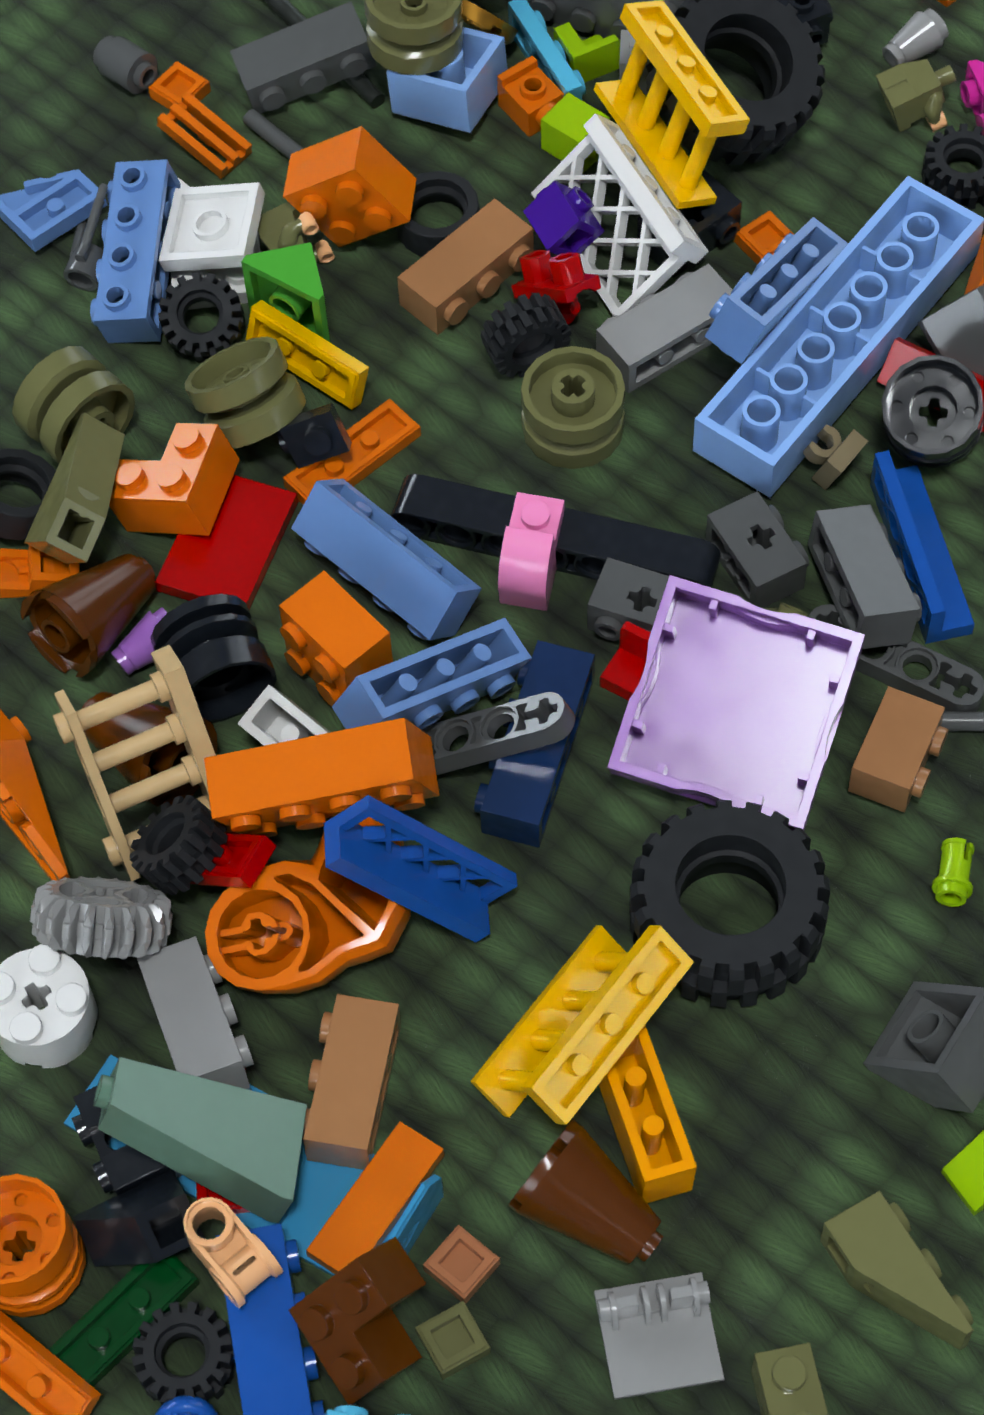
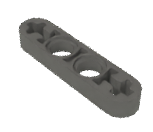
M821 605L809 614V618L845 628L835 605ZM912 640L910 643L883 646L886 653L878 659H870L862 654L860 655L856 667L857 671L890 687L945 707V711H977L981 706L984 695V680L977 671ZM910 662H920L928 667L930 675L922 680L911 679L905 674L903 667ZM938 675H945L944 681L941 680L939 689L934 688ZM961 685L968 687L969 694L965 693L962 698L953 695L954 690H958Z
M544 692L433 723L421 730L431 736L436 775L554 744L570 734L576 718L574 711L558 693ZM507 722H514L509 734L503 738L494 739L495 732L501 725ZM469 734L468 740L462 748L456 751H449L450 745L457 737Z

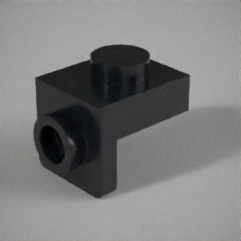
M333 403L300 413L288 425L277 431L278 441L282 450L286 454L291 453L298 468L348 452L352 444Z

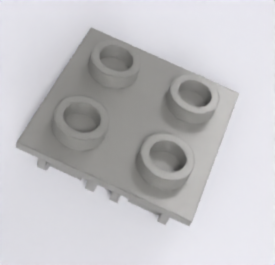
M702 1272L594 1291L614 1400L724 1381L709 1303H711L707 1281L703 1279Z

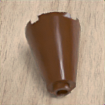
M123 554L33 591L22 601L20 610L22 620L29 616L34 629L27 633L32 643L57 670L66 673L73 669L78 671L76 677L82 678L95 669L155 591V573L153 568L142 557Z
M100 692L88 699L82 708L116 694ZM150 702L84 730V734L98 750H101L165 723V717L173 713L171 707ZM202 717L216 754L217 733L213 724ZM175 741L114 767L132 785L181 764L180 758L187 756L188 753L184 743L176 745ZM189 782L147 801L158 807L167 801L172 805L175 797L182 796L185 799L186 795L193 796L200 786L199 784L192 786Z
M575 1119L570 1121L532 1171L527 1181L507 1205L514 1212L628 1265L635 1257L645 1262L664 1237L656 1231L661 1223L660 1218L586 1129Z

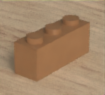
M494 198L397 277L400 305L437 335L450 325L458 324L464 319L469 309L483 298L491 297L498 290L501 283L514 272L522 271L519 258L534 252L533 227Z
M337 994L333 1013L324 1012L319 1034V1042L325 1043L322 1060L313 1059L308 1080V1090L314 1091L311 1109H306L302 1137L307 1160L362 1170L372 1160L401 1028L399 1004Z

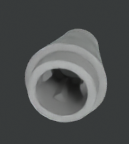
M934 10L917 11L888 44L882 48L883 56L891 67L917 60L943 46V41L949 36L948 28L940 15Z

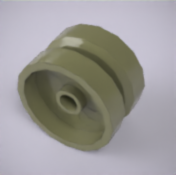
M364 0L365 16L367 18V46L373 59L384 68L400 74L423 75L446 67L456 59L462 50L464 37L463 0Z
M268 336L245 340L219 351L193 370L184 383L185 390L195 409L206 413L203 419L204 424H218L233 448L256 443L276 433L297 417L306 404L305 395L295 375L285 372L288 364L277 340Z
M67 346L52 352L40 361L25 377L15 395L12 414L15 423L32 439L41 443L42 448L54 460L60 463L81 413H86L124 434L133 416L135 399L133 391L110 371H106L105 366L82 346Z
M577 346L553 349L535 359L526 370L521 386L522 429L526 444L538 458L557 467L569 469L589 467L608 458L621 443L625 426V385L621 371L609 357L594 349Z

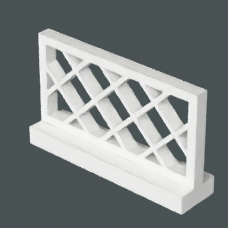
M595 113L583 125L588 135L531 194L536 198L542 189L548 187L554 181L569 183L568 187L572 189L575 186L580 188L581 183H595L592 200L594 206L591 208V211L600 225L602 214L617 215L614 237H598L580 254L585 274L599 275L601 288L596 291L612 315L619 316L637 306L647 295L655 293L686 261L697 264L709 251L681 211L675 208L618 124ZM595 149L599 155L596 175H582L584 160ZM607 183H618L621 187L618 206H604ZM629 215H640L643 219L640 238H625ZM598 246H612L609 270H598L595 266ZM624 246H639L635 270H621ZM651 246L662 247L669 256L656 271L647 270ZM619 278H634L632 294L621 304L617 298Z

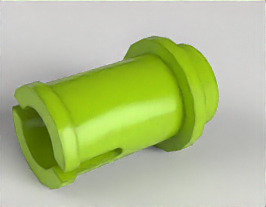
M948 838L941 844L942 853L939 875L932 882V890L936 894V900L946 906L957 907L964 905L967 898L973 892V885L969 881L975 847L971 842L966 844L967 840L963 838Z

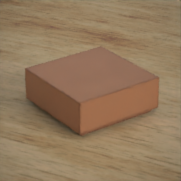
M458 1224L423 1264V1269L452 1295L466 1304L500 1265V1258Z

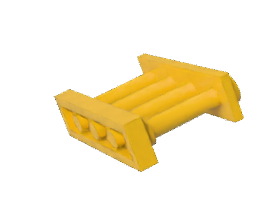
M663 0L625 3L620 20L635 39L632 52L621 80L596 82L593 90L676 209L715 204L717 196L703 178V170L717 137L744 134L750 118ZM649 59L657 71L646 97L638 84ZM670 88L678 102L667 127L659 113ZM692 119L700 131L690 156H688L680 144L689 121Z
M596 925L470 1082L504 1117L510 1118L525 1097L529 1095L556 1124L567 1125L694 961L661 925H649L629 952H626L602 925Z

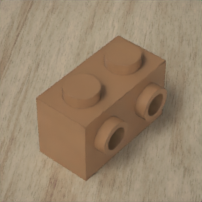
M888 686L853 764L848 791L905 813L911 797L921 798L931 774V770L925 768L929 755L939 757L946 741L949 729L941 726L945 707Z

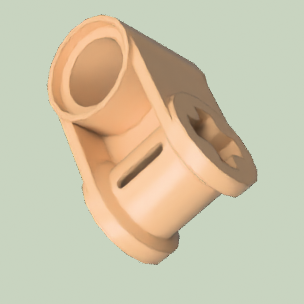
M213 1197L201 1198L192 1203L186 1210L183 1219L184 1230L193 1253L205 1265L214 1281L237 1308H241L246 1303L245 1296L269 1276L277 1278L283 1273L282 1267L265 1244L247 1229L230 1207L221 1199ZM209 1219L222 1221L225 1224V1228L220 1236L207 1240L200 1238L196 1234L198 1227L204 1221Z

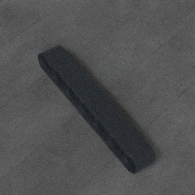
M411 474L404 477L390 516L419 539L500 558L505 528L510 524L516 496L426 475ZM565 508L555 551L556 571L598 580L607 557L711 588L721 558L719 548L701 538L570 508Z

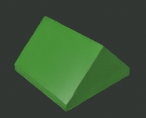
M311 242L246 255L241 263L249 311H251L252 305L263 300L330 342L324 292Z

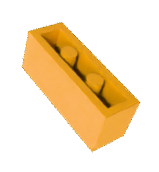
M645 1025L598 1085L634 1187L645 1202L650 1203L691 1191L697 1165Z

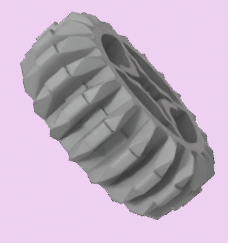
M79 876L75 879L64 877L59 881L51 880L38 887L33 905H31L30 922H32V935L36 937L38 942L48 945L52 950H63L68 955L79 954L84 955L86 958L92 956L101 957L105 960L107 958H120L124 960L131 956L141 958L146 954L152 955L159 952L161 948L166 947L168 935L171 934L173 913L171 912V900L163 892L154 890L149 885H139L135 881L127 882L117 878L105 879L99 876L96 878Z

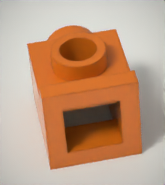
M533 55L497 75L498 105L528 137L541 131V119L564 97V93L538 67V60Z

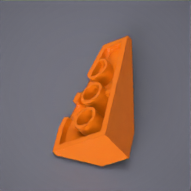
M0 709V817L50 880L59 881L64 877L70 878L27 747V743L32 738L17 716L8 719Z

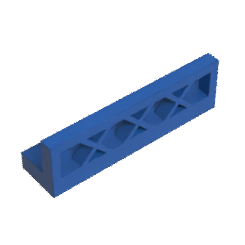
M889 450L875 453L870 487L883 524L887 529L894 555L902 560L905 578L912 593H917L920 598L922 616L918 624L925 644L972 634L975 624L918 465L895 469Z
M369 795L324 823L326 868L475 943L490 935L488 904L517 887V875L515 872ZM370 817L384 825L361 826L358 823ZM414 840L422 845L399 846L392 841ZM453 860L458 864L436 865L430 861ZM489 879L491 881L478 887L467 880Z

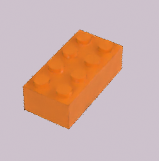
M406 718L204 758L212 819L230 827L233 832H241L243 834L266 835L269 838L278 834L277 828L294 824L298 830L320 828L324 826L326 818L336 816L367 795L388 806L394 805V809L398 811L421 808L425 806V799L440 796L431 736Z

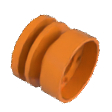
M20 1174L0 1176V1310L5 1314L22 1318L45 1314L64 1303L79 1285L86 1265L85 1244L55 1190L38 1178Z

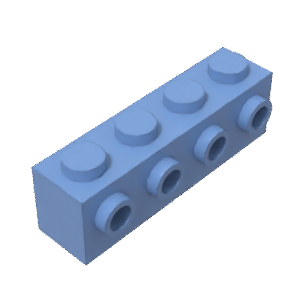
M167 159L116 162L113 180L108 182L107 198L110 205L108 219L103 220L101 228L104 243L102 259H98L96 263L97 298L92 299L90 305L92 323L98 327L108 343L155 342L161 340L162 326L158 317V313H161L159 303L161 297L166 299L167 293L165 290L168 286L169 272L164 271L158 260L175 188L181 187V183Z
M814 217L795 235L791 232L788 233L778 245L774 254L768 252L756 266L752 275L747 272L739 280L731 295L724 293L709 313V316L714 321L704 337L718 346L723 353L731 356L742 365L848 243Z
M343 478L316 481L291 527L294 532L305 540L304 544L310 551L327 557L339 567L338 572L342 577L352 583L363 586L373 594V601L378 606L387 611L395 612L408 623L407 627L414 635L424 640L455 636L482 589Z
M502 618L356 676L334 703L332 709L345 729L399 718H406L418 728L424 729L438 721L447 711L453 710L455 714H460L474 706L483 696L489 694L491 699H495L504 695L516 685L514 677L519 673V669L526 665L532 657L507 619Z

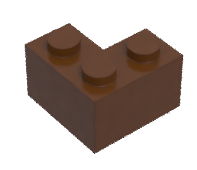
M396 1236L353 1260L289 1309L290 1314L348 1405L354 1404L389 1382L422 1358L392 1311L393 1308L426 1285Z

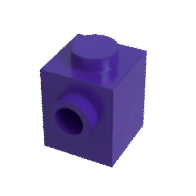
M554 181L548 187L542 189L537 194L535 200L523 210L546 250H550L551 253L556 255L567 252L581 254L604 232L591 211V208L594 206L592 200L577 186L572 189Z

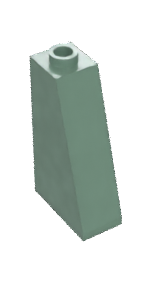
M119 1057L110 1076L101 1075L93 1104L94 1107L102 1108L98 1125L99 1130L270 1222L279 1223L294 1200L307 1104Z

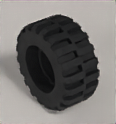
M685 0L675 11L674 16L704 57L705 49H723L739 55L755 69L764 88L765 100L761 101L746 100L733 95L750 118L749 124L744 134L717 137L708 160L718 162L720 158H725L726 164L742 165L746 159L750 163L765 160L769 154H776L791 140L813 115V110L819 105L823 94L821 86L825 82L824 65H818V63L822 60L823 55L819 43H813L811 39L814 34L807 21L802 23L797 18L798 11L790 3L784 6L777 0ZM649 59L647 60L646 68L650 73L645 78L647 92L657 71ZM670 88L659 113L660 116L664 117L667 127L678 102ZM690 119L682 139L684 141L682 146L689 151H692L700 131L692 119Z
M716 800L715 808L705 810L702 803L688 807L685 818L680 819L678 815H672L662 822L661 835L651 833L642 845V856L637 857L632 870V885H630L629 910L633 942H637L649 925H661L694 961L678 982V985L682 987L681 996L693 1002H696L699 995L711 998L710 1006L726 1008L727 1000H739L741 1007L757 1005L758 995L763 993L766 994L768 999L772 1000L785 993L786 980L791 984H797L807 973L808 963L816 960L821 949L830 898L829 878L824 875L825 862L820 851L815 849L809 851L811 838L802 828L797 827L794 831H791L788 828L789 818L777 811H774L771 816L761 813L762 805L746 802L745 808L732 807V800ZM718 873H733L748 877L762 885L773 897L778 911L770 922L755 931L740 935H725L709 931L694 922L680 905V896L687 887L703 877Z

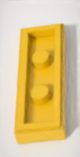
M260 300L251 306L245 340L267 336L276 339L287 360V369L351 410L362 403L369 366L265 301Z

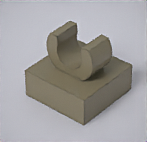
M825 425L817 436L826 443L827 450L820 448L812 441L803 451L804 456L810 462L823 464L811 479L824 490L838 478L868 443V440L855 429L842 442L839 432L834 427Z

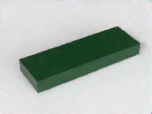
M174 1254L157 1263L137 1264L48 1350L94 1387L133 1349L134 1337L139 1339L141 1337L139 1327L145 1320L150 1324L154 1320L152 1312L158 1308L161 1309L163 1314L171 1311L169 1304L179 1302L180 1304L200 1284L199 1280Z

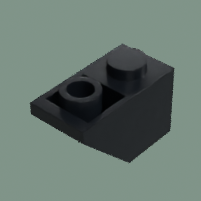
M173 1170L73 1216L94 1266L157 1263L190 1247L183 1221L190 1203ZM199 1226L196 1234L200 1238L205 1239Z

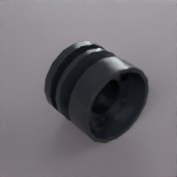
M941 355L917 357L900 366L887 381L881 400L886 435L894 450L909 463L925 468L948 467L966 458L977 445L984 426L982 389L973 372L958 360ZM931 408H940L941 416L947 418L938 419L937 426H929L927 418L924 416L930 414Z
M221 593L201 596L185 602L168 612L155 625L150 637L154 651L167 645L171 646L184 666L201 716L211 723L225 721L245 713L268 684L274 687L277 681L276 672L264 644L258 640L257 627L251 620L250 611L246 603L237 596Z

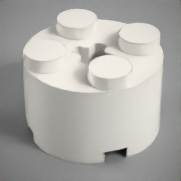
M43 944L18 952L4 960L0 964V1047L5 1054L13 1061L25 1065V1063L41 1065L42 1068L60 1067L80 1056L93 1038L92 1033L98 1017L97 1004L81 966L69 955L58 950H52L48 945Z

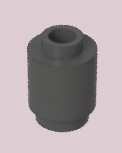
M106 36L97 44L94 50L93 61L98 67L99 72L133 94L145 91L157 79L158 62L156 57L122 36Z

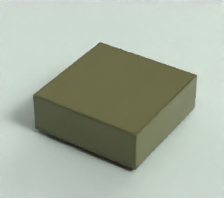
M464 1301L415 1327L418 1338L442 1380L491 1353L489 1344Z

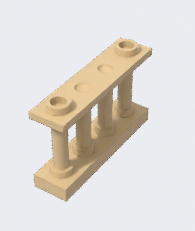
M170 645L151 652L157 672L149 675V681L78 711H75L64 689L54 693L61 712L52 715L63 743L67 744L72 741L74 743L110 835L101 839L112 866L116 867L122 864L131 881L141 878L139 872L132 867L133 862L130 861V853L135 851L131 848L133 840L140 839L141 836L137 833L139 829L124 835L116 815L117 813L189 782L192 786L199 784L203 796L197 799L211 811L204 758L215 756L216 754L184 666ZM158 699L161 703L169 702L173 714L165 717V723L92 753L84 730ZM175 741L176 745L184 743L188 755L180 758L181 764L108 795L100 772ZM226 826V827H227V830L224 832V833L242 834L241 832H233V831H231L230 827H228V826Z

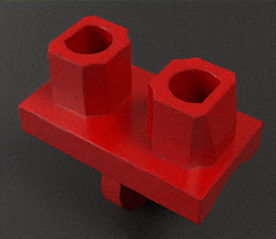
M536 250L520 257L524 280L511 285L514 298L525 294L529 300L532 293H539L541 297L544 294L549 295L551 299H554L568 325L574 321L580 311L577 294L582 290L596 291L601 288L599 275L584 274L580 253L567 252L551 258L550 250Z

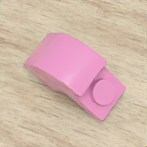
M517 492L510 524L505 528L498 573L500 603L547 611L557 569L555 551L565 511V500Z

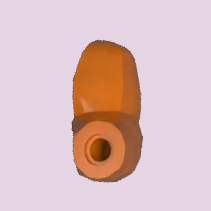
M370 817L358 823L361 826L384 825ZM323 832L311 860H281L266 865L251 889L229 887L223 891L209 913L205 929L207 954L218 974L238 989L263 994H298L326 985L348 967L362 964L393 952L411 917V910L326 868ZM392 841L399 846H404L403 841Z

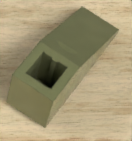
M81 413L24 543L65 564L87 563L107 517L125 434L86 413Z
M878 1191L824 1222L820 1241L851 1287L955 1348L962 1350L967 1347L974 1331L971 1327L973 1324L971 1312L957 1294L950 1296L939 1279L942 1277V1273L937 1261L926 1248L919 1250L908 1233L911 1231L909 1221L896 1203L893 1202L889 1205L882 1193Z

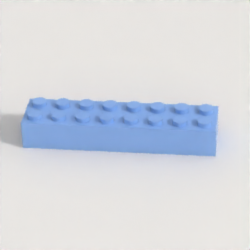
M907 176L697 415L694 421L693 451L771 498L805 458L803 454L805 448L812 441L817 443L820 440L817 434L825 425H833L884 365L894 339L900 337L905 340L918 325V322L924 318L975 258L981 242L984 218Z

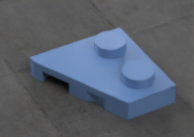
M79 169L58 173L51 178L40 177L23 181L25 189L0 195V218L36 252L89 218L98 187ZM106 198L104 200L103 208L107 206Z

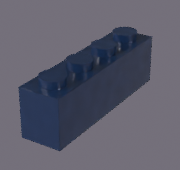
M538 640L532 658L519 669L517 684L522 686L518 699L510 698L508 702L544 692H555L574 711L576 720L570 734L561 741L489 761V769L494 771L489 784L481 783L474 805V812L480 813L481 833L540 848L595 679V654ZM514 722L503 724L504 727L508 728L506 735L512 730Z

